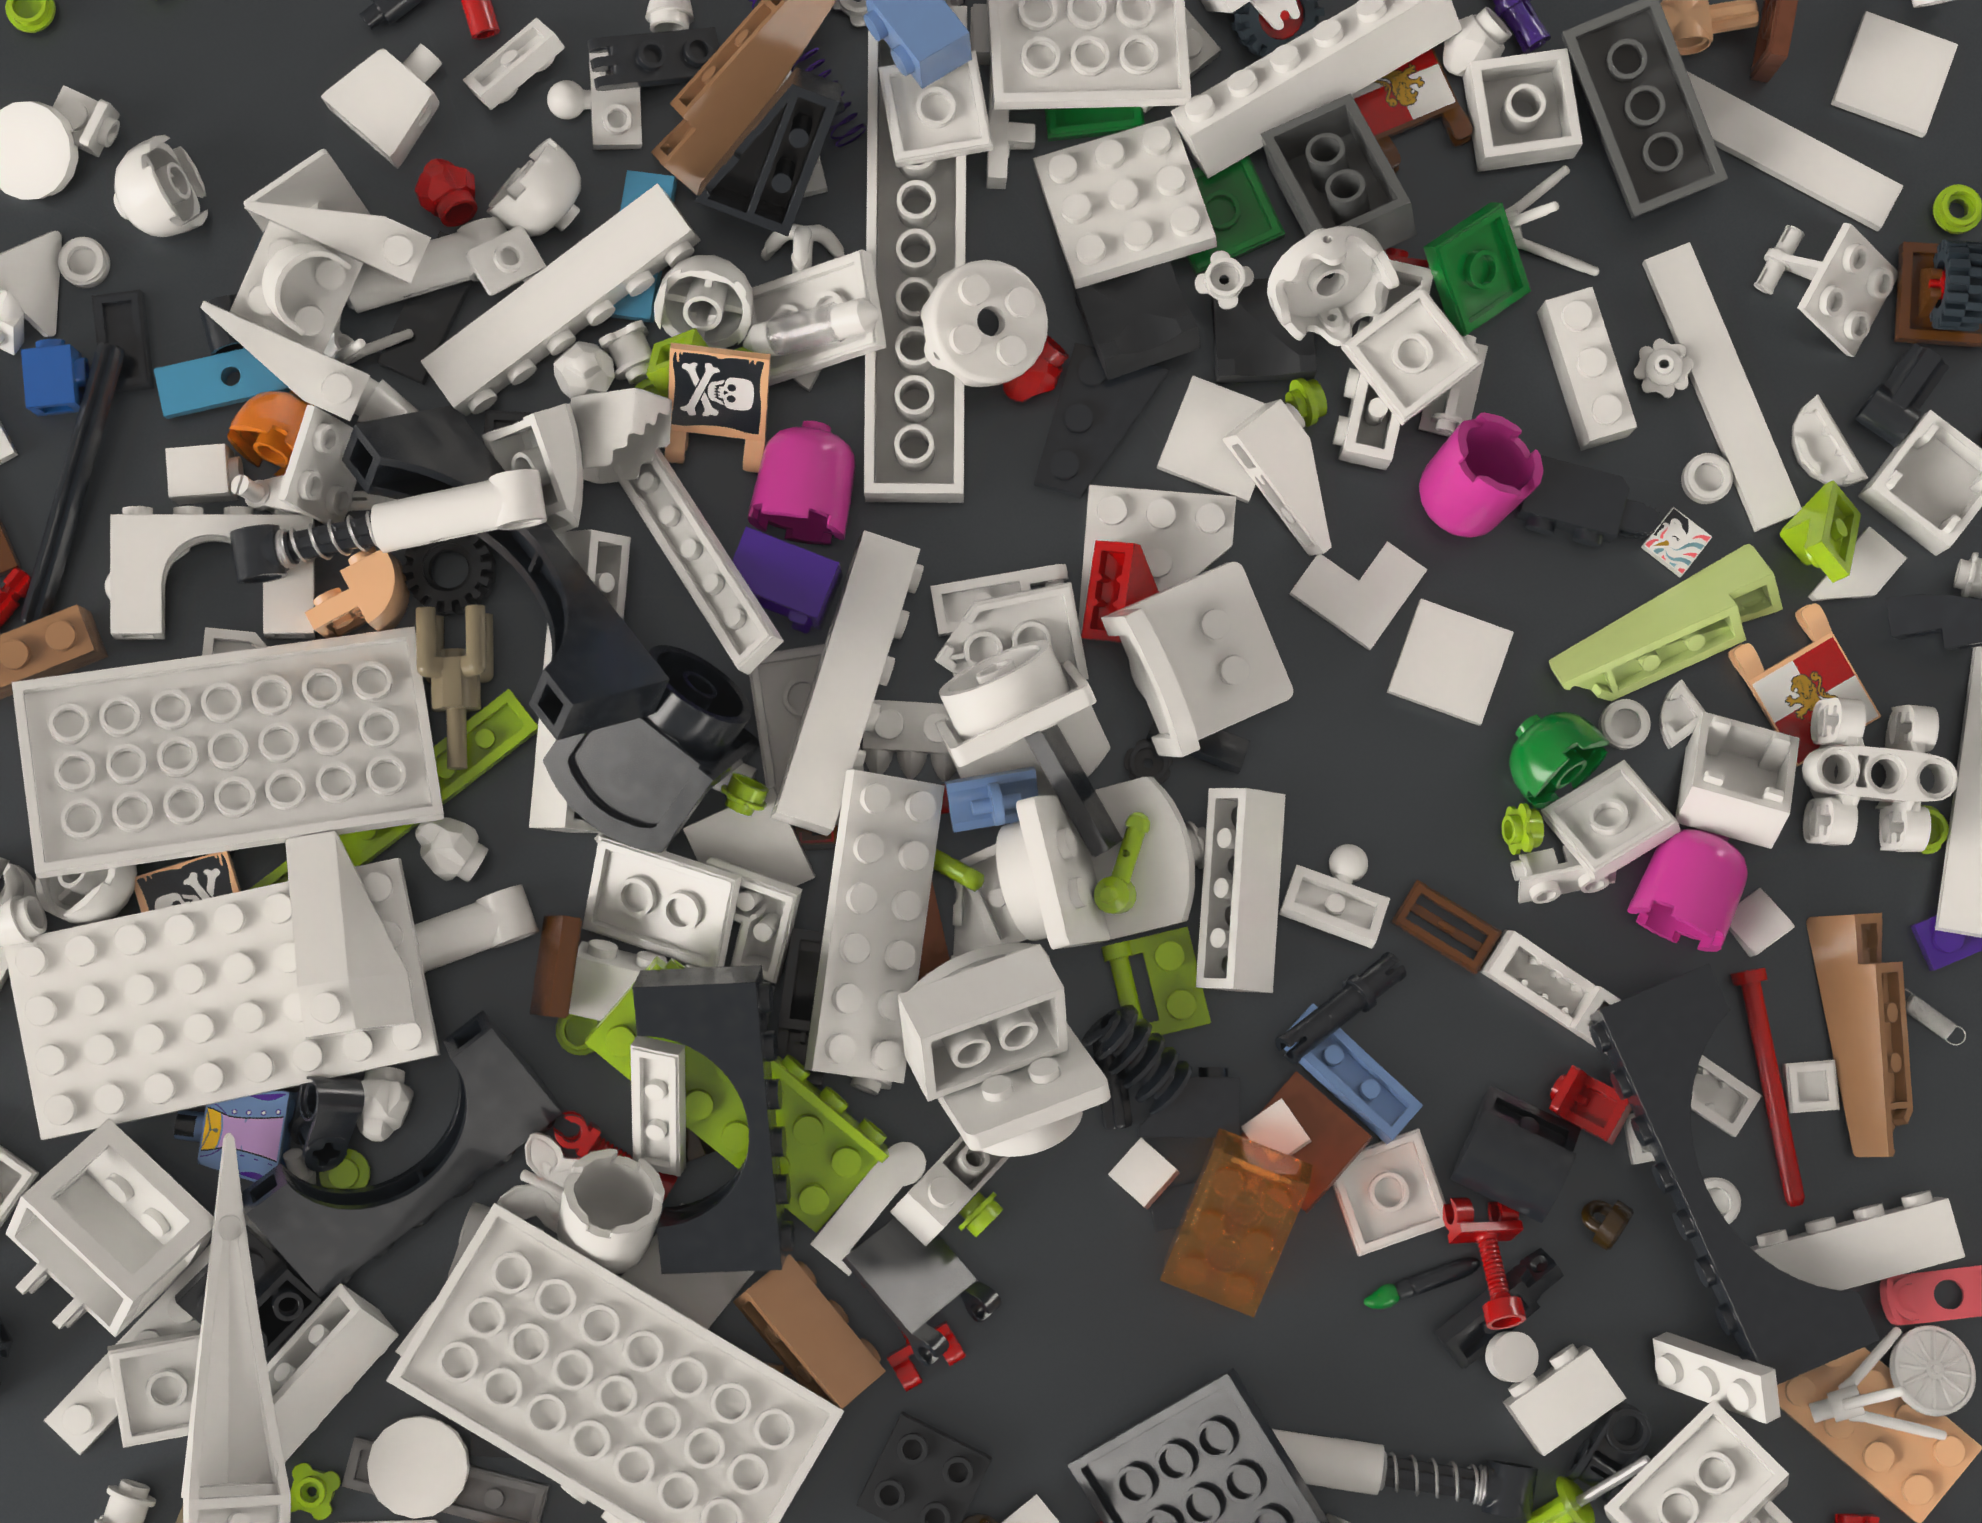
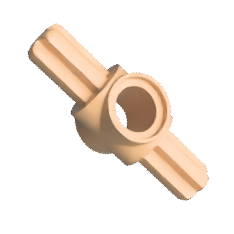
M1662 0L1660 3L1681 56L1699 53L1707 49L1711 42H1713V34L1752 28L1759 24V11L1756 0H1736L1709 5L1708 0Z

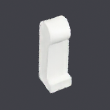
M900 1142L892 1145L888 1149L889 1157L883 1163L878 1161L811 1242L815 1249L848 1276L852 1272L842 1261L843 1258L853 1251L852 1248L899 1190L903 1186L917 1182L925 1172L926 1158L919 1146L911 1142Z

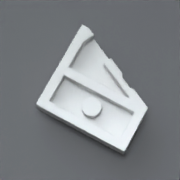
M996 844L959 860L984 875V884L979 890L974 892L954 881L956 902L953 905V925L955 927L954 950L951 959L986 946L1021 943L1027 940L1014 923L1002 893L996 862Z

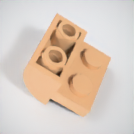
M374 546L368 552L361 550L348 559L350 566L340 570L349 589L342 592L338 587L319 595L313 600L315 607L305 612L313 629L325 638L343 636L365 623H368L377 631L394 629L403 618L410 597V590H408L405 583L407 579L403 574V567L400 561L390 552L383 553L381 550L377 551Z

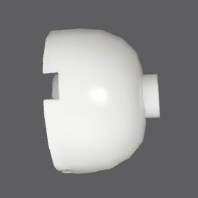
M166 135L154 136L130 149L116 168L114 183V204L119 214L124 219L129 220L136 228L157 237H169L188 232L203 225L208 216V209L200 212L197 198L207 196L198 169L181 146L171 149L168 144L164 143L170 139Z
M548 138L529 155L534 162L529 160L521 169L518 167L491 200L488 205L490 208L487 210L488 214L492 217H497L507 229L511 230L521 226L526 230L529 237L543 235L554 226L563 231L580 211L574 204L581 191V177L576 164L563 148L551 138Z
M715 255L692 256L679 261L662 279L654 302L655 322L659 329L662 326L671 337L696 328L709 347L726 349L737 342L740 344L747 335L754 315L753 289L745 274L729 260Z
M136 865L37 879L36 876L37 900L44 911L70 923L86 925L109 920L125 907L134 891L135 877L137 876Z

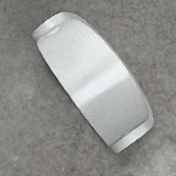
M298 243L278 251L269 260L262 279L263 294L273 314L301 336L305 331L299 328L297 323L287 318L280 301L281 287L287 273L294 265L310 257L330 258L337 265L344 267L348 271L352 267L333 252L322 246L310 243Z

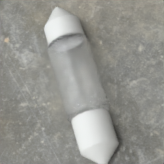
M859 298L839 304L833 302L772 317L769 321L752 326L743 341V347L755 353L785 356L839 343L846 338L872 332L879 318L880 310L867 299Z

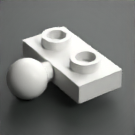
M608 52L589 53L590 90H583L579 84L570 80L559 81L550 88L547 95V104L550 111L556 117L566 120L573 119L579 116L583 110L591 109L593 150L642 148L640 87L597 91L595 88V78L612 75V72H593L590 61L597 57L608 56Z
M1344 844L1337 847L1329 858V869L1333 877L1296 865L1279 915L1372 949L1377 941L1390 898L1352 885V883L1362 879L1367 872L1368 858L1365 852L1353 844Z

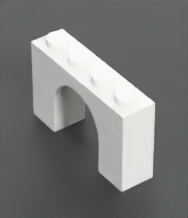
M128 506L122 508V514H110V634L115 640L165 639L166 578L175 560L189 548L205 542L231 544L229 534L231 531L254 525L274 524L279 525L280 529H286L287 531L291 527L296 531L308 529L310 523L315 526L314 519L308 515L274 509V515H254V508L245 506L225 507L224 514H203V508L195 506L174 507L173 514H153V508ZM301 560L296 567L289 568L285 578L263 583V634L265 639H315V630L305 614L306 611L315 607L313 603L315 599V560L311 564L304 563Z

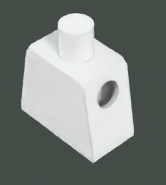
M422 44L403 63L398 61L386 49L382 48L326 90L321 98L329 110L398 169L438 109L440 102L435 93L425 83L442 65V62Z

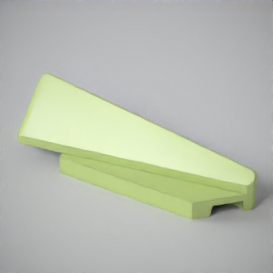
M1751 544L1743 545L1549 660L1551 670L1564 689L1570 690L1572 687L1577 686L1591 690L1597 698L1614 701L1746 641L1742 626L1743 622L1783 609L1774 573Z

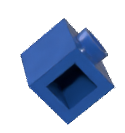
M43 339L35 342L36 348L21 349L26 408L37 416L79 412L90 373L88 359L86 357L82 358V354L72 345H66V341L63 339Z

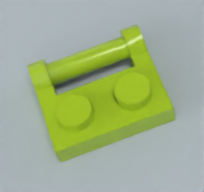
M1188 926L1101 947L1104 962L1109 961L1120 1007L1133 1005L1139 1012L1138 1019H1143L1128 956L1142 953L1158 1016V1021L1150 1022L1152 1025L1151 1033L1165 1035L1211 1023L1203 988L1196 987L1197 962Z

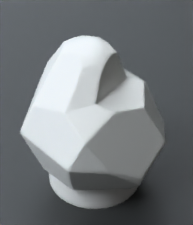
M1488 7L1482 9L1477 15H1470L1460 19L1462 31L1444 41V67L1451 74L1464 76L1470 62L1500 58L1505 49L1503 43L1512 36L1511 31L1501 18Z
M577 341L560 355L553 364L557 383L561 391L570 399L573 396L607 392L615 378L613 359L594 343Z
M444 817L443 820L422 822L415 832L416 839L421 845L420 854L422 859L434 874L445 881L453 880L457 876L468 883L489 850L478 843L479 836L473 827L448 817Z
M382 1067L365 1071L364 1080L361 1081L364 1089V1107L360 1118L357 1120V1126L360 1133L371 1141L382 1142L389 1138L395 1130L403 1125L410 1110L413 1090L404 1084L405 1072L403 1070Z

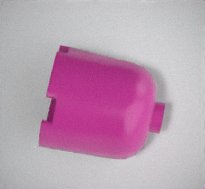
M1485 412L1480 413L1475 419L1463 421L1426 465L1419 482L1421 503L1428 516L1441 529L1452 535L1465 538L1485 535L1502 522L1540 485L1544 471L1541 455L1536 449L1530 453L1526 444L1518 438L1522 430L1516 424L1502 416Z
M804 421L802 427H790L780 430L767 442L749 508V523L763 532H766L768 524L786 529L785 539L795 542L828 545L831 544L832 535L839 540H844L856 472V460L851 447L839 436L831 433L832 428L829 425L817 421Z
M1680 829L1681 832L1657 846L1627 911L1630 914L1639 913L1636 923L1662 938L1678 943L1680 936L1683 935L1699 940L1698 950L1717 952L1724 944L1746 885L1748 870L1745 858L1736 847L1728 842L1729 837L1704 830Z

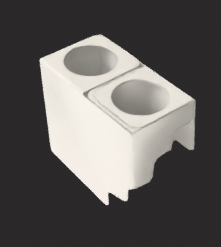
M639 388L571 397L570 405L577 425L582 452L584 480L597 484L621 482L612 467H609L617 458H619V467L624 474L623 481L635 480L639 477L641 465L643 463H651L654 460L657 448L667 447L670 444L671 399Z

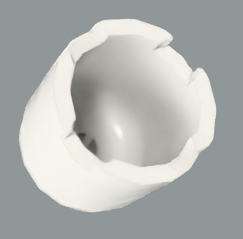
M605 1149L590 1152L573 1164L572 1171L564 1182L557 1237L560 1242L614 1274H620L636 1266L650 1247L661 1215L665 1190L660 1175L648 1161L640 1158L636 1162L629 1157L617 1156L618 1151L616 1149Z

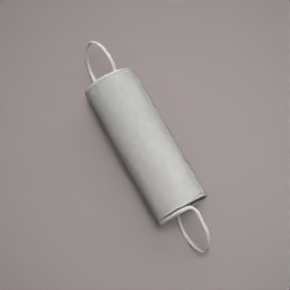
M1910 992L1911 995L1906 1000V1013L1945 1040L1956 1027L1961 1028ZM1964 1031V1034H1965L1964 1040H1963L1961 1043H1959V1044H1952V1045H1960V1044H1962V1043L1965 1041V1039H1966V1033H1965V1031Z

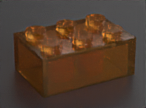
M1219 1128L1166 1254L1160 1281L1255 1317L1310 1187L1313 1165Z

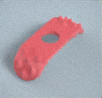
M1982 1265L1901 1274L1881 1280L1880 1303L1886 1318L1892 1325L1903 1326L1982 1317ZM1949 1280L1955 1282L1960 1287L1962 1301L1957 1308L1945 1309L1936 1302L1934 1290L1939 1282Z

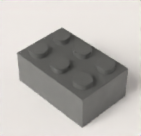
M1351 93L1261 134L1268 166L1306 236L1314 230L1321 228L1353 226L1364 229L1372 234L1383 250L1417 235L1411 201Z

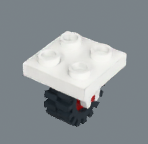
M1201 0L1207 11L1234 14L1235 21L1230 22L1232 31H1237L1239 34L1236 40L1240 45L1247 46L1248 52L1253 55L1262 56V58L1279 46L1285 45L1318 25L1319 16H1325L1324 7L1318 6V0Z

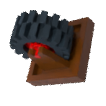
M1943 239L1939 244L1904 241L1899 245L1895 342L1982 347V242Z

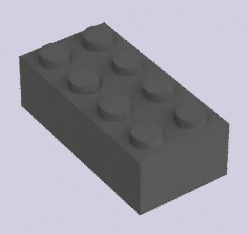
M1638 0L1562 32V41L1565 48L1568 49L1571 64L1632 219L1728 179L1659 0Z

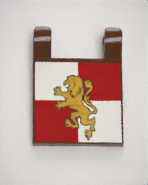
M1433 48L1352 94L1353 99L1395 173L1399 171L1401 157L1390 139L1392 136L1441 116L1453 146L1458 147L1471 140L1473 127L1459 105Z

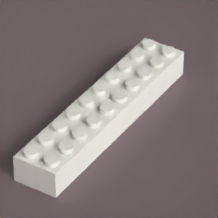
M949 6L967 29V6ZM868 30L866 251L872 254L887 347L865 354V501L964 503L965 385L952 373L934 367L927 360L924 353L926 338L921 320V311L923 305L937 286V279L944 273L966 264V155L896 167L878 67L895 65L891 56L892 49L884 39L877 41Z

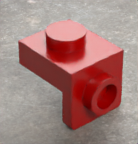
M1574 1065L1571 1066L1567 1075L1562 1074L1557 1079L1550 1094L1552 1102L1549 1109L1564 1121L1581 1128L1610 1145H1613L1632 1111L1628 1099L1621 1100L1614 1088L1589 1076L1582 1069Z

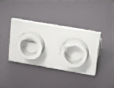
M1468 334L1465 337L1462 336L1482 361V364L1423 409L1418 430L1450 437L1463 421L1472 419L1488 349L1486 345L1477 344L1476 337Z
M1565 845L1563 846L1565 863L1558 864L1554 848L1519 855V860L1511 862L1514 880H1519V904L1530 901L1537 904L1548 903L1557 899L1561 894L1580 890L1584 893L1600 891L1609 884L1615 883L1617 871L1596 883Z

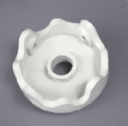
M1336 226L1314 230L1285 252L1271 272L1268 280L1267 295L1270 306L1278 321L1295 339L1301 341L1307 332H1315L1330 344L1342 346V344L1352 338V327L1356 321L1366 316H1377L1381 312L1384 285L1388 289L1399 287V279L1387 254L1372 234L1364 229L1353 226ZM1335 273L1334 276L1330 279L1324 278L1329 274Z
M979 260L952 269L937 279L938 284L923 305L921 311V320L926 338L924 353L931 365L952 373L964 385L971 387L995 386L1009 382L1023 375L1034 365L1043 351L1047 338L1048 317L1043 298L1038 288L1028 276L1016 267L1001 261ZM982 309L991 310L998 318L999 327L994 336L984 334L978 327L977 317Z

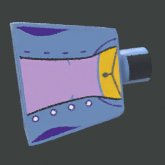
M271 1091L206 1105L205 1113L190 1110L178 1111L174 1126V1138L200 1142L198 1164L220 1171L223 1138L227 1133H231L235 1138L239 1177L256 1182L280 1163L286 1168L283 1154L290 1149L291 1136L288 1132V1126L296 1108L298 1092Z

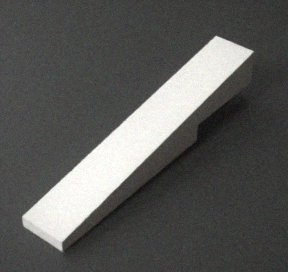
M1503 930L1479 969V972L1594 1047L1596 1046L1589 1031V1026L1594 1024L1590 1015L1604 1007L1621 1001L1603 987L1594 985L1513 930ZM1702 1055L1694 1080L1691 1110L1730 1136L1736 1137L1762 1095Z

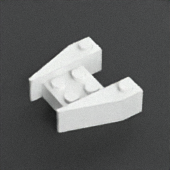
M247 201L244 209L269 220L230 311L207 301H203L200 308L303 401L350 421L370 375L323 354L363 263L411 284L431 237L385 216ZM310 243L322 246L333 252L352 267L348 271L344 267L337 265L330 258L310 257L294 265L287 273L282 283L280 301L287 318L297 323L299 328L305 331L301 336L273 314L263 294L262 279L269 260L278 251L290 245Z

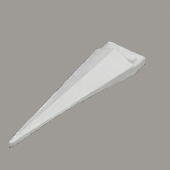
M227 1133L223 1138L182 1483L183 1523H290L291 1494L260 1326L235 1138L231 1133Z

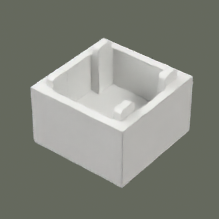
M1929 410L1917 420L1902 442L1893 449L1858 497L1937 556L1954 544L1982 507V448L1932 410Z
M1703 711L1685 749L1675 817L1678 823L1772 849L1791 811L1799 738Z

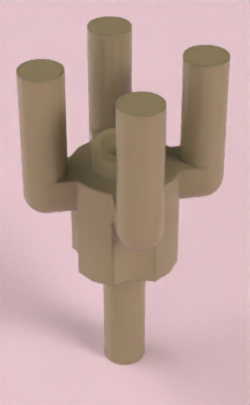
M484 605L465 606L466 649H444V616L436 615L435 607L416 608L417 672L431 684V710L434 712H446L447 769L449 770L467 769L466 713L481 710V683L490 682L494 676L493 614L485 613Z

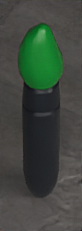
M1465 1257L1415 1274L1395 1284L1387 1283L1366 1297L1364 1304L1372 1309L1390 1308L1397 1304L1400 1299L1414 1297V1295H1420L1472 1275L1480 1267V1261L1477 1258Z

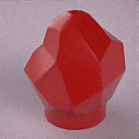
M444 159L429 161L420 174L414 190L420 205L434 216L439 217L441 222L448 227L460 226L471 220L478 208L475 202V175L466 168L457 167Z
M1047 334L1043 351L1034 365L1023 375L1003 383V390L1006 396L1013 401L1025 402L1035 395L1054 390L1063 369L1061 365L1069 358L1067 352Z

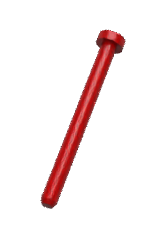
M1761 967L1731 973L1733 986L1741 985L1785 1201L1790 1207L1800 1206L1804 1204L1805 1194L1761 981L1768 980L1766 968Z

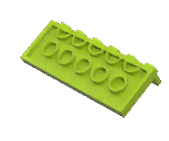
M656 956L645 970L683 969L685 967L673 958L666 963ZM634 983L585 1039L586 1045L630 1081L631 1044L637 1036L632 989ZM644 1036V1037H648V1038H653V1039H658V1040H662V1041H667V1042H672V1043L681 1044V1043H678V1042H675V1041H672V1040H668V1039H664V1038ZM685 1045L686 1127L739 1169L747 1156L749 1144V1128L743 1103L738 1092L723 1071L703 1054ZM787 1054L784 1059L778 1056L777 1061H771L772 1079L780 1078L782 1085L781 1109H775L777 1126L785 1127L787 1141L786 1156L780 1157L781 1174H789L791 1184L790 1204H784V1207L817 1233L878 1161L883 1163L889 1157L888 1147L883 1143L887 1136L867 1118H864L860 1123L845 1111L849 1105L838 1093L828 1086L820 1091L807 1080L810 1072L804 1070L805 1067L798 1060Z

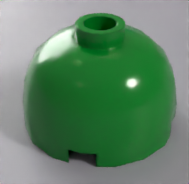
M1554 712L1540 718L1536 714L1525 720L1516 730L1515 735L1518 737V740L1512 747L1509 765L1513 781L1521 794L1534 808L1542 809L1560 799L1555 793L1559 788L1571 783L1573 790H1575L1598 768L1608 753L1603 746L1609 745V741L1592 723L1579 715L1569 712Z

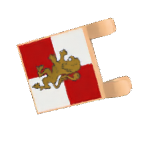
M1817 603L1805 605L1795 613L1799 625L1812 640V643L1768 669L1764 670L1756 650L1749 643L1739 644L1728 652L1730 661L1747 683L1773 730L1799 738L1796 767L1803 764L1804 759L1809 753L1821 746L1813 743L1810 732L1812 712L1816 702L1819 700L1835 697L1862 700L1866 709L1865 726L1881 717L1834 636L1824 611Z

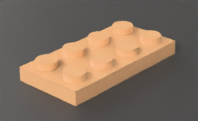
M1865 1347L1777 1385L1780 1409L1914 1523H1922L1982 1450V1446L1947 1416L1934 1417L1921 1414L1907 1405L1901 1397L1864 1406V1409L1868 1412L1944 1430L1947 1433L1946 1439L1939 1440L1866 1422L1849 1421V1419L1836 1422L1835 1418L1815 1423L1809 1403L1828 1398L1827 1393L1839 1390L1838 1386L1849 1378L1871 1353ZM1879 1360L1857 1386L1859 1394L1895 1388L1891 1379L1890 1368Z

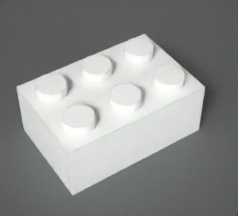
M1040 944L1024 950L1013 951L1005 957L977 967L963 969L957 974L938 981L918 985L910 991L898 995L905 1058L928 1102L984 1082L991 1076L1003 1075L1030 1065L1036 1059L1052 1057L1068 1051L1064 986Z

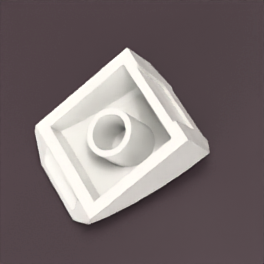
M570 403L532 413L523 417V420L518 423L482 435L485 446L505 471L518 469H537L539 471L547 517L546 523L551 527L555 535L579 526L583 499V463L578 429Z

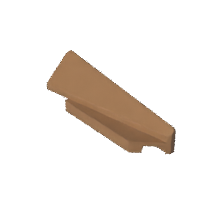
M761 0L670 102V105L684 119L651 153L694 194L697 195L701 182L777 92L835 4V0Z
M1882 913L1809 917L1806 925L1853 1154L1856 1157H1893L1895 1153L1893 1144L1895 1126L1908 1124L1913 1112L1903 961L1882 962Z

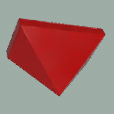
M1095 540L1081 638L1122 643L1119 636H1108L1101 618L1159 593L1141 545Z

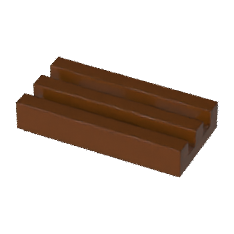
M1419 880L1414 882L1407 897H1405L1399 910L1390 921L1393 925L1474 975L1478 973L1502 931ZM1420 895L1486 935L1487 937L1483 944L1417 904L1418 897ZM1409 912L1476 952L1477 954L1472 960L1406 919Z

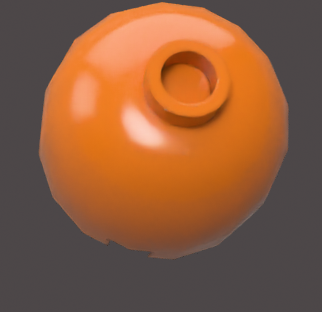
M280 390L260 392L250 398L233 418L227 434L228 441L239 454L255 466L259 467L261 462L265 460L281 467L274 476L285 475L306 407L312 404L303 401L292 390L289 393Z

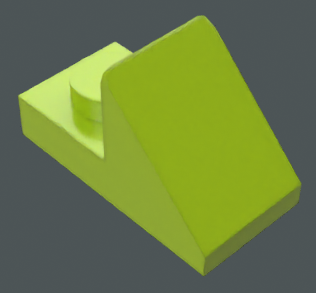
M1833 480L1826 483L1782 528L1780 537L1804 565L1812 564L1816 568H1821L1832 583L1850 576L1861 513Z

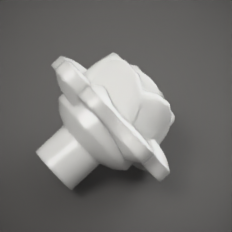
M1659 338L1655 340L1653 349L1649 346H1644L1639 350L1640 361L1634 369V376L1637 379L1643 380L1641 386L1645 393L1657 392L1664 398H1670L1673 396L1675 388L1677 390H1684L1688 387V374L1694 367V361L1689 357H1685L1686 347L1684 344H1670L1664 339Z

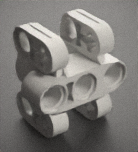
M1835 697L1816 702L1812 712L1810 732L1813 743L1821 746L1808 754L1802 766L1803 779L1807 786L1810 787L1814 799L1808 801L1804 811L1803 836L1805 842L1830 846L1851 844L1857 831L1859 800L1880 801L1875 806V809H1880L1878 827L1880 850L1896 852H1922L1925 850L1930 839L1931 816L1928 808L1921 806V802L1946 799L1954 792L1958 782L1957 771L1949 760L1925 753L1933 750L1938 738L1939 716L1936 708L1919 705L1891 707L1893 711L1888 721L1885 748L1864 745L1862 737L1866 724V709L1862 700ZM1876 762L1883 765L1886 770V780L1880 788L1874 784L1871 778V770ZM1837 765V767H1838V774H1837V778L1835 779V777H1834V770H1835V766ZM1924 767H1928L1934 775L1935 782L1929 792L1923 789L1920 784V774Z

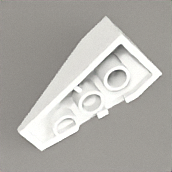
M337 831L285 839L297 986L305 1038L318 1039L416 1023L409 972L401 957L397 954L386 932L387 929L363 887L364 884Z

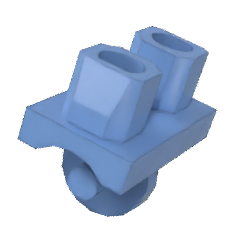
M1034 766L945 781L954 833L1018 822L1016 802L1039 796Z

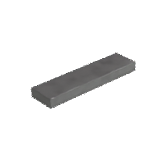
M361 1436L354 1437L342 1487L375 1495L369 1485L367 1462L372 1445L376 1440ZM470 1465L468 1479L463 1491L451 1506L441 1512L482 1523H541L551 1485Z

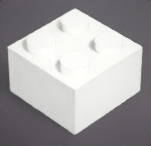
M1567 48L1472 61L1469 63L1463 76L1469 120L1473 127L1472 140L1478 172L1573 159L1576 156L1583 142Z

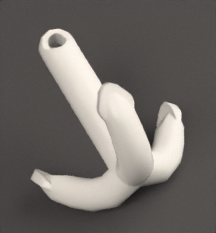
M795 223L792 225L789 236L773 232L766 240L761 253V258L764 261H768L783 244L793 240V253L791 255L792 274L812 267L814 241L821 243L835 259L845 256L841 242L830 229L820 224L803 226Z

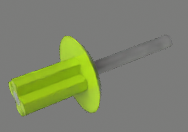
M1645 1455L1585 1492L1570 1479L1563 1476L1557 1477L1556 1489L1559 1496L1533 1511L1531 1520L1526 1523H1595V1515L1590 1502L1638 1474L1651 1459L1648 1455Z

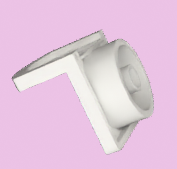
M1238 562L1222 564L1101 618L1108 636L1120 637L1129 659L1134 683L1146 699L1159 730V734L1151 737L1158 756L1184 757L1200 750L1198 740L1283 703L1293 695L1290 679L1244 568Z
M1048 641L1029 642L993 655L959 673L939 690V695L949 717L936 722L935 725L960 778L1034 766L1039 796L1057 795L1024 737L1046 730L1057 724L1087 777L1098 767L1111 748L1092 708V705L1097 700L1088 681L1070 660L1059 664Z
M1141 777L1095 790L1122 839L1127 828L1125 821L1130 814L1142 812L1150 821V830L1148 833H1145L1130 880L1136 889V902L1129 911L1121 914L1105 913L1100 910L1094 900V889L1099 881L1112 875L1122 841L1108 851L1094 857L1089 852L1057 795L1034 796L1016 802L1019 821L1004 825L999 830L996 841V862L999 881L1007 908L1017 928L1028 940L1038 941L1048 938L1049 945L1054 950L1099 944L1188 920L1195 892V861L1192 844L1185 822L1175 802L1154 777Z
M1005 943L967 952L929 972L912 988L957 974L963 969L977 967L1005 957L1013 951L1024 950L1038 944ZM1044 950L1045 954L1047 955V957H1048V959H1049V961H1050L1049 955H1048L1047 952ZM1068 1024V1051L1052 1057L1036 1059L1030 1065L1003 1075L991 1076L984 1082L937 1098L969 1149L973 1151L981 1150L992 1155L1006 1157L1024 1156L1044 1151L1059 1144L1073 1133L1081 1121L1084 1110L1103 1104L1111 1098L1106 1076Z

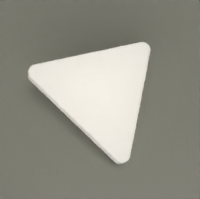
M58 231L48 232L0 253V292L9 290L14 294L23 309L24 318L44 337H53L56 334L60 279L58 255L62 248V235Z

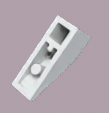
M1281 399L1263 405L1223 437L1222 440L1309 556L1324 554L1332 547L1311 440L1303 429L1305 421L1299 411L1290 403L1284 404Z

